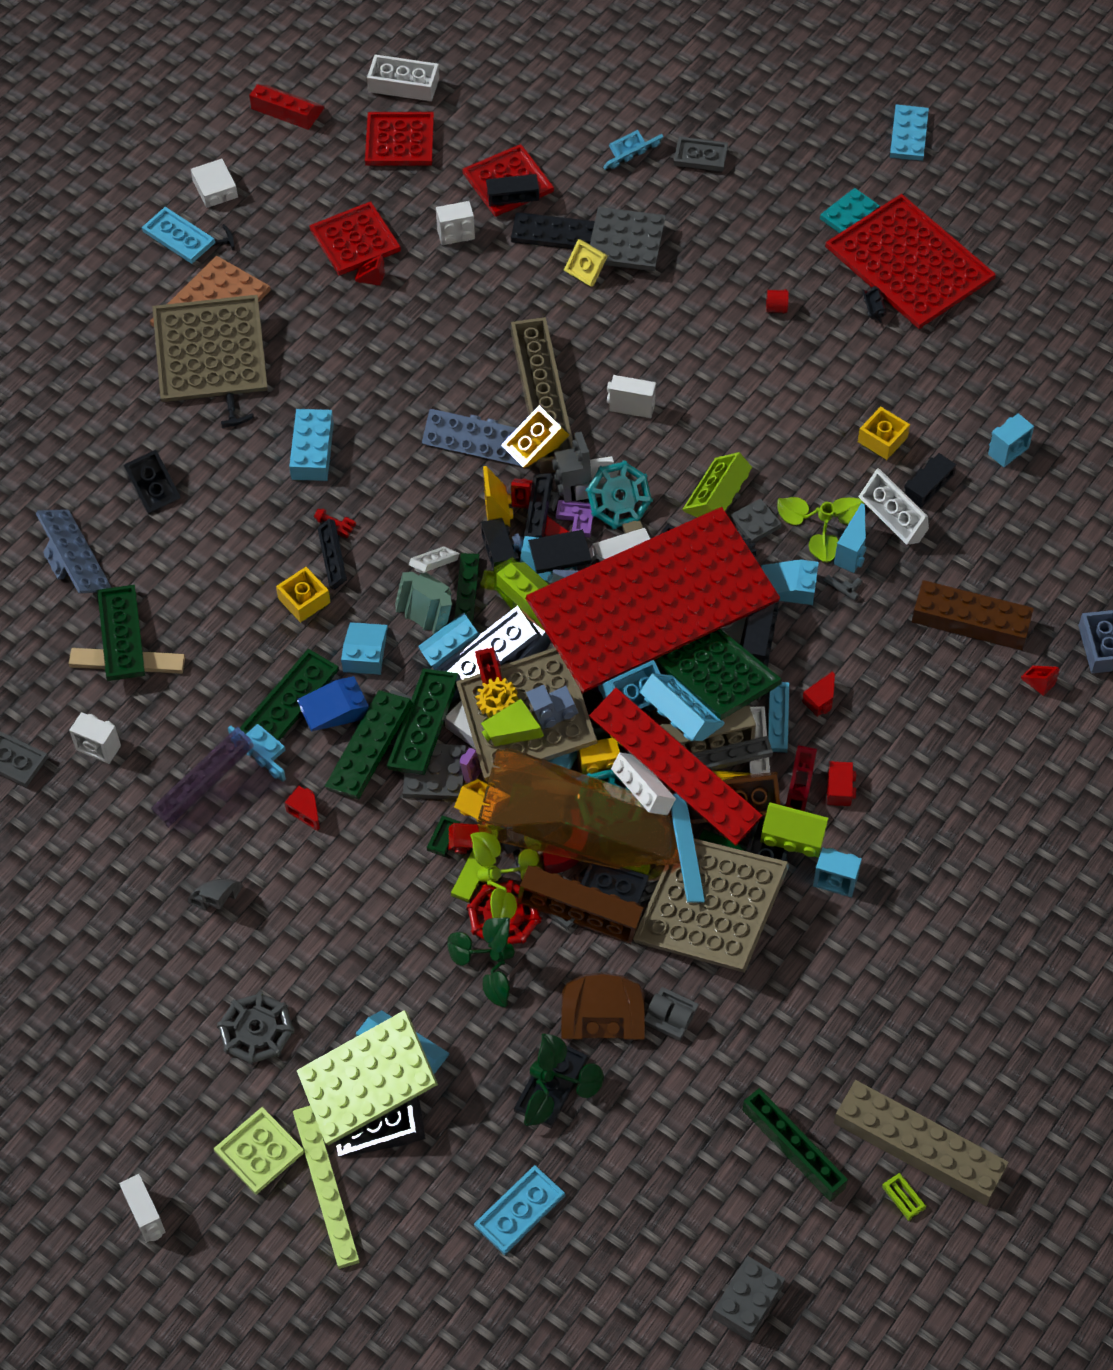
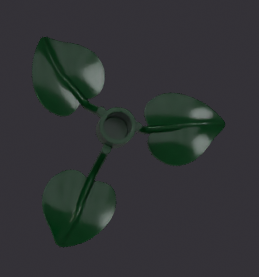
M508 917L490 918L485 921L483 937L489 943L488 947L491 949L472 950V940L463 932L452 933L447 939L450 957L457 965L463 966L468 964L471 959L470 953H490L491 958L498 962L491 969V974L483 977L482 985L486 997L492 1003L501 1007L508 1006L509 981L504 973L496 970L501 965H505V960L513 958L515 954L514 947L507 943L510 928V918Z
M542 1034L538 1061L531 1065L530 1075L538 1079L536 1083L541 1086L543 1091L537 1090L530 1098L525 1113L524 1125L541 1124L553 1112L554 1100L548 1096L549 1091L544 1083L552 1081L555 1076L578 1084L577 1094L583 1098H590L602 1087L604 1074L601 1067L594 1063L587 1064L581 1070L579 1080L554 1072L553 1068H557V1064L565 1060L567 1046L561 1038L555 1035Z

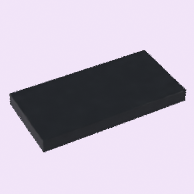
M567 1046L565 1060L557 1064V1068H553V1071L578 1080L580 1072L586 1065L589 1056ZM555 1076L552 1081L544 1083L549 1091L548 1096L554 1100V1109L551 1116L541 1123L542 1125L552 1129L576 1083ZM530 1077L514 1107V1112L525 1116L532 1095L537 1090L543 1091L541 1086L536 1083L538 1079Z

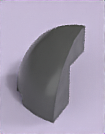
M232 879L211 880L195 889L189 896L188 903L206 911L209 905L221 910L228 897L236 899L243 885Z

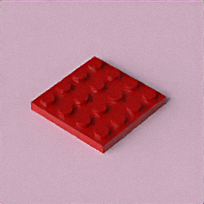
M368 112L365 166H431L434 112Z
M521 144L462 169L463 175L494 217L529 202L489 206L486 179L537 174L539 198L554 192L553 185Z
M371 201L309 225L310 231L339 276L360 268L379 255L385 258L401 251L400 245Z

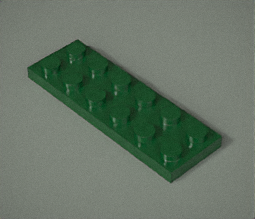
M135 585L97 590L107 681L145 676Z
M307 649L238 729V732L244 736L254 726L259 724L275 739L280 741L303 714L297 700L327 685L339 671V666Z
M422 669L411 699L413 703L404 718L387 764L389 770L425 775L457 687L456 681L460 679L459 673Z
M378 690L325 784V788L328 791L360 799L413 703L411 699Z

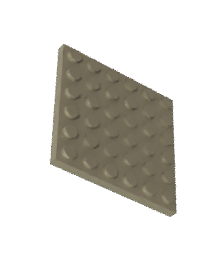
M258 295L152 306L161 402L222 396L227 393L240 394L268 390Z
M555 647L501 666L502 679L506 678L508 683H513L518 692L519 700L522 699L540 727V722L526 692L541 685L545 686L548 694L564 686L567 687L578 714L570 719L556 723L553 727L545 729L541 727L544 734L542 738L494 746L491 740L487 742L481 733L484 731L481 723L489 718L486 713H481L475 696L479 695L477 690L484 688L480 673L456 681L486 782L598 744L582 692Z
M694 839L705 902H687L677 842H675L634 935V942L745 973L790 865L786 861Z

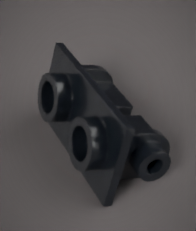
M873 286L869 292L863 289V299L867 305L868 316L882 323L881 317L885 316L886 309L884 302L881 300L880 289L877 286Z

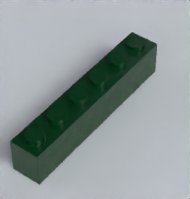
M760 1088L744 1100L742 1111L830 1202L846 1189L848 1179Z

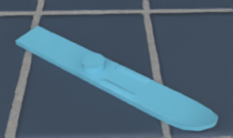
M673 794L676 800L671 808L686 899L687 902L704 903L688 807L682 798L677 794Z

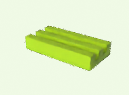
M900 1173L882 1184V1188L908 1221L913 1216L918 1215L920 1211L926 1209L925 1204ZM895 1181H898L901 1184V1186L905 1189V1191L916 1203V1205L918 1206L917 1208H915V1206L911 1203V1201L908 1199L905 1193L899 1188ZM890 1185H891V1186L893 1187V1189L897 1192V1194L901 1197V1199H902V1200L904 1201V1203L908 1206V1208L911 1210V1212L906 1208V1206L903 1204V1202H902V1201L899 1199V1197L895 1194V1192L892 1190V1188L890 1187Z

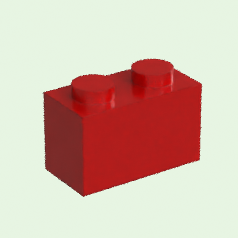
M829 761L827 805L851 806L852 799H856V787H853V782H856V770H853V762Z

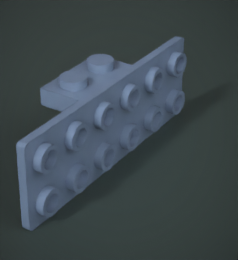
M435 409L429 410L422 439L423 444L521 466L502 446L517 428L498 424V421L488 418L487 421L481 420L480 416L476 415L466 417Z
M38 510L36 515L50 539L43 553L57 579H64L68 573L78 593H97L99 589L112 588L70 511Z

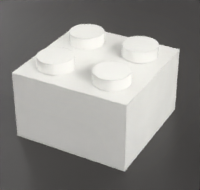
M469 201L436 207L437 231L441 245L475 239L474 215Z
M81 712L69 730L77 751L110 764L121 747L115 725L109 721L99 720L92 714L87 715Z

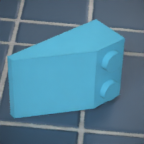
M861 503L837 542L834 565L852 573H855L858 567L861 568L865 560L863 555L867 548L864 546L866 533L865 504Z
M800 559L762 565V570L780 596L779 601L813 605L819 562Z
M350 622L341 657L343 672L381 675L387 625Z

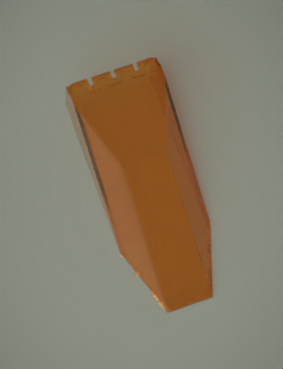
M505 748V750L497 749L493 765L500 768L492 767L488 784L495 787L487 786L483 802L490 805L481 806L477 823L479 832L490 833L501 843L615 869L626 866L641 867V865L680 864L671 813H668V815L649 813L630 790L508 748Z

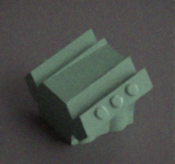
M414 572L402 573L396 597V612H405L406 619L413 620L423 627V631L432 630L434 635L447 625L452 606V593L447 585L427 572L420 575Z

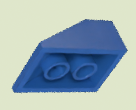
M354 676L335 680L297 700L311 731L361 721L369 707Z

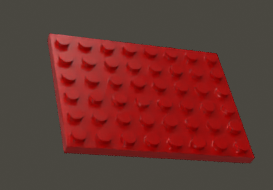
M902 193L831 238L825 244L829 251L871 288L877 286L881 291L882 297L918 329L995 279L996 276L990 268Z

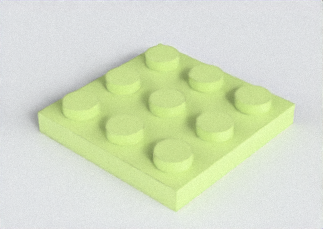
M263 1107L214 1148V1152L255 1195L305 1153L304 1149Z

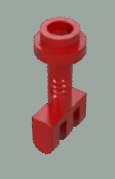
M317 509L314 515L316 521L321 523L329 518L335 520L337 534L344 538H348L349 533L353 530L352 527L356 526V522L346 516L343 521L327 515L325 509Z

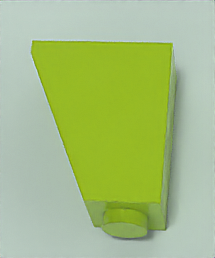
M522 699L481 723L484 729L481 733L486 741L491 740L494 746L533 740L544 736L541 727Z

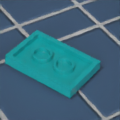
M853 188L821 213L820 220L838 233H841L880 208V205L856 188Z

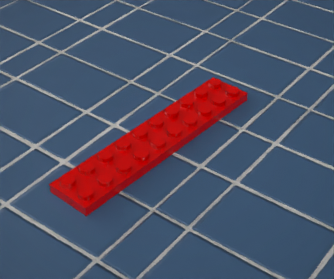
M616 687L589 715L597 725L735 846L763 817L761 813Z

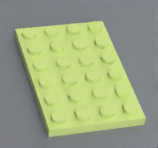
M405 1010L297 1070L327 1145L336 1142L438 1085L410 1017Z

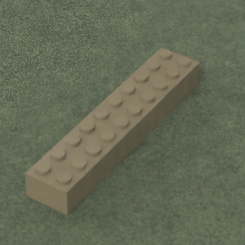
M546 317L511 322V336L528 416L540 406L569 434V437L557 449L538 460L541 474L555 473L556 470L554 471L552 460L555 459L554 452L572 449L573 438Z

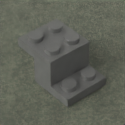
M582 432L574 433L575 440L572 441V449L554 452L555 459L552 460L554 471L556 470L554 482L557 485L558 494L563 496L564 502L572 501L570 486L590 483L592 481L589 450Z

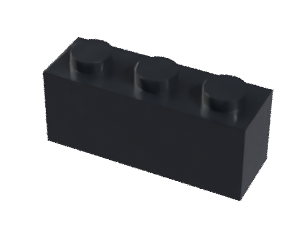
M537 174L486 179L489 206L539 201Z
M938 453L934 458L931 457L923 469L920 468L912 480L909 479L906 482L904 493L918 507L922 508L954 476L957 464Z
M503 518L481 522V536L494 575L508 564L519 562L518 553L513 550V539L509 538V527L504 524Z

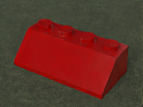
M257 84L249 94L251 109L307 130L311 128L325 109L323 105L268 85Z

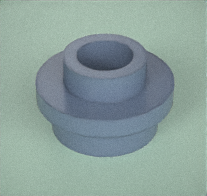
M515 534V536H511L514 542L513 550L521 552L524 539L519 534Z

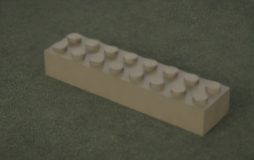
M857 1080L854 1081L835 1115V1125L985 1206L989 1203L1009 1163Z

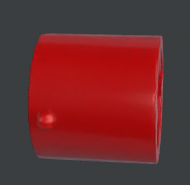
M787 289L767 290L766 312L783 314L788 312Z

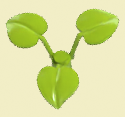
M798 497L778 498L777 507L781 518L790 525H800L803 522V518L808 519L818 513L819 519L824 522L823 535L816 534L812 536L809 541V550L816 558L827 563L835 558L838 542L835 535H826L828 522L832 517H838L840 523L848 525L861 503L864 504V502L859 498H840L835 500L833 504L831 502L822 503L820 508L817 507L815 511L808 515L809 506L807 502Z
M486 832L472 833L470 836L473 843L474 857L479 865L484 866L478 870V879L482 883L496 887L490 899L492 918L508 917L511 919L517 910L515 896L512 893H506L507 889L495 882L498 881L501 874L521 871V879L523 880L528 865L532 867L537 866L544 870L543 859L535 850L525 849L518 856L520 867L500 870L498 867L492 866L496 863L495 858L501 853L498 839Z

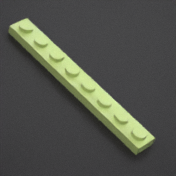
M307 1106L294 1110V1118L338 1269L360 1263L322 1133L312 1108Z

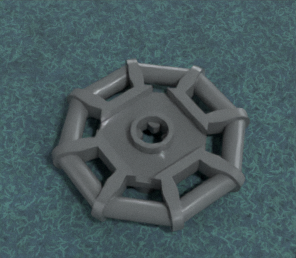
M258 992V994L239 1000H232L222 1020L217 1023V1028L220 1031L224 1045L223 1051L226 1054L230 1053L248 1062L249 1065L274 1056L279 1057L291 1034L295 1032L287 1010L288 1005L285 1002L281 1003L264 995L263 992ZM256 1003L253 1009H243L244 1006ZM264 1003L274 1009L270 1011L262 1007V1005ZM237 1011L239 1013L238 1017L234 1022H231V1019ZM281 1015L283 1025L276 1024V1016ZM260 1024L259 1030L252 1031L251 1025ZM234 1029L236 1038L231 1040L228 1030ZM277 1032L282 1033L275 1045L272 1041ZM243 1044L249 1047V1053L237 1048V1046ZM266 1045L270 1048L255 1054L256 1048L263 1049Z

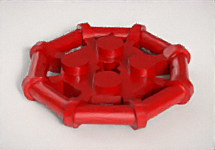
M514 880L497 883L507 889L506 893L514 891L519 894L520 886L514 883ZM486 884L482 885V889L466 908L469 912L472 927L471 933L483 940V925L486 920L492 918L490 899L492 892L496 889V887ZM487 897L489 900H487L486 905L480 907V903ZM517 903V910L510 919L509 934L514 933L515 936H509L507 943H526L528 936L537 924L541 923L542 918L539 916L538 910L530 908L531 915H525L523 908L525 905ZM477 914L483 915L484 923L479 924ZM524 922L528 923L524 930L521 932L519 930V926Z

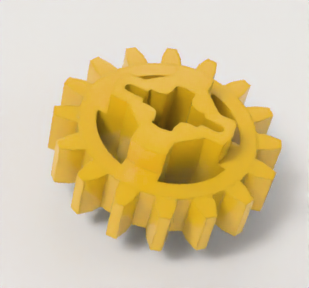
M499 677L496 678L495 682L489 679V684L482 683L484 688L478 689L479 695L475 696L478 708L482 714L486 713L488 718L519 700L518 692L513 683H508L506 678L501 682Z

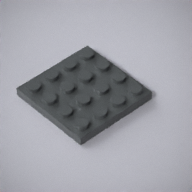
M598 207L590 245L608 255L604 265L655 271L665 224V215Z

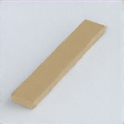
M72 648L69 667L105 669L104 652L102 649ZM143 652L145 672L183 674L185 654Z

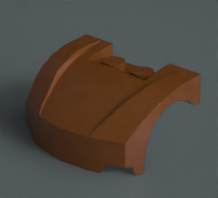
M605 972L585 974L568 982L562 990L561 1039H645L644 991L640 984L626 976Z

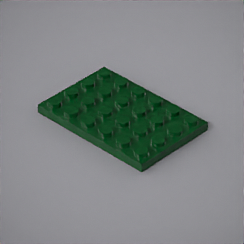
M721 629L654 660L658 668L667 675H673L720 720L725 719L782 684V679Z

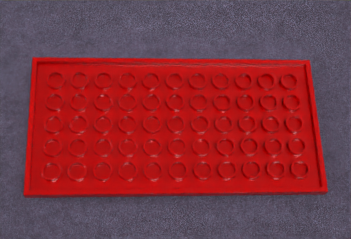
M720 507L527 594L525 599L582 693H585L619 675L772 605L780 600V596L723 507Z

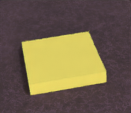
M578 239L564 271L593 287L608 255Z

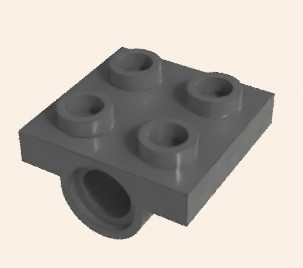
M661 987L659 993L654 995L649 1005L648 1013L645 1016V1025L681 1041L699 1004Z

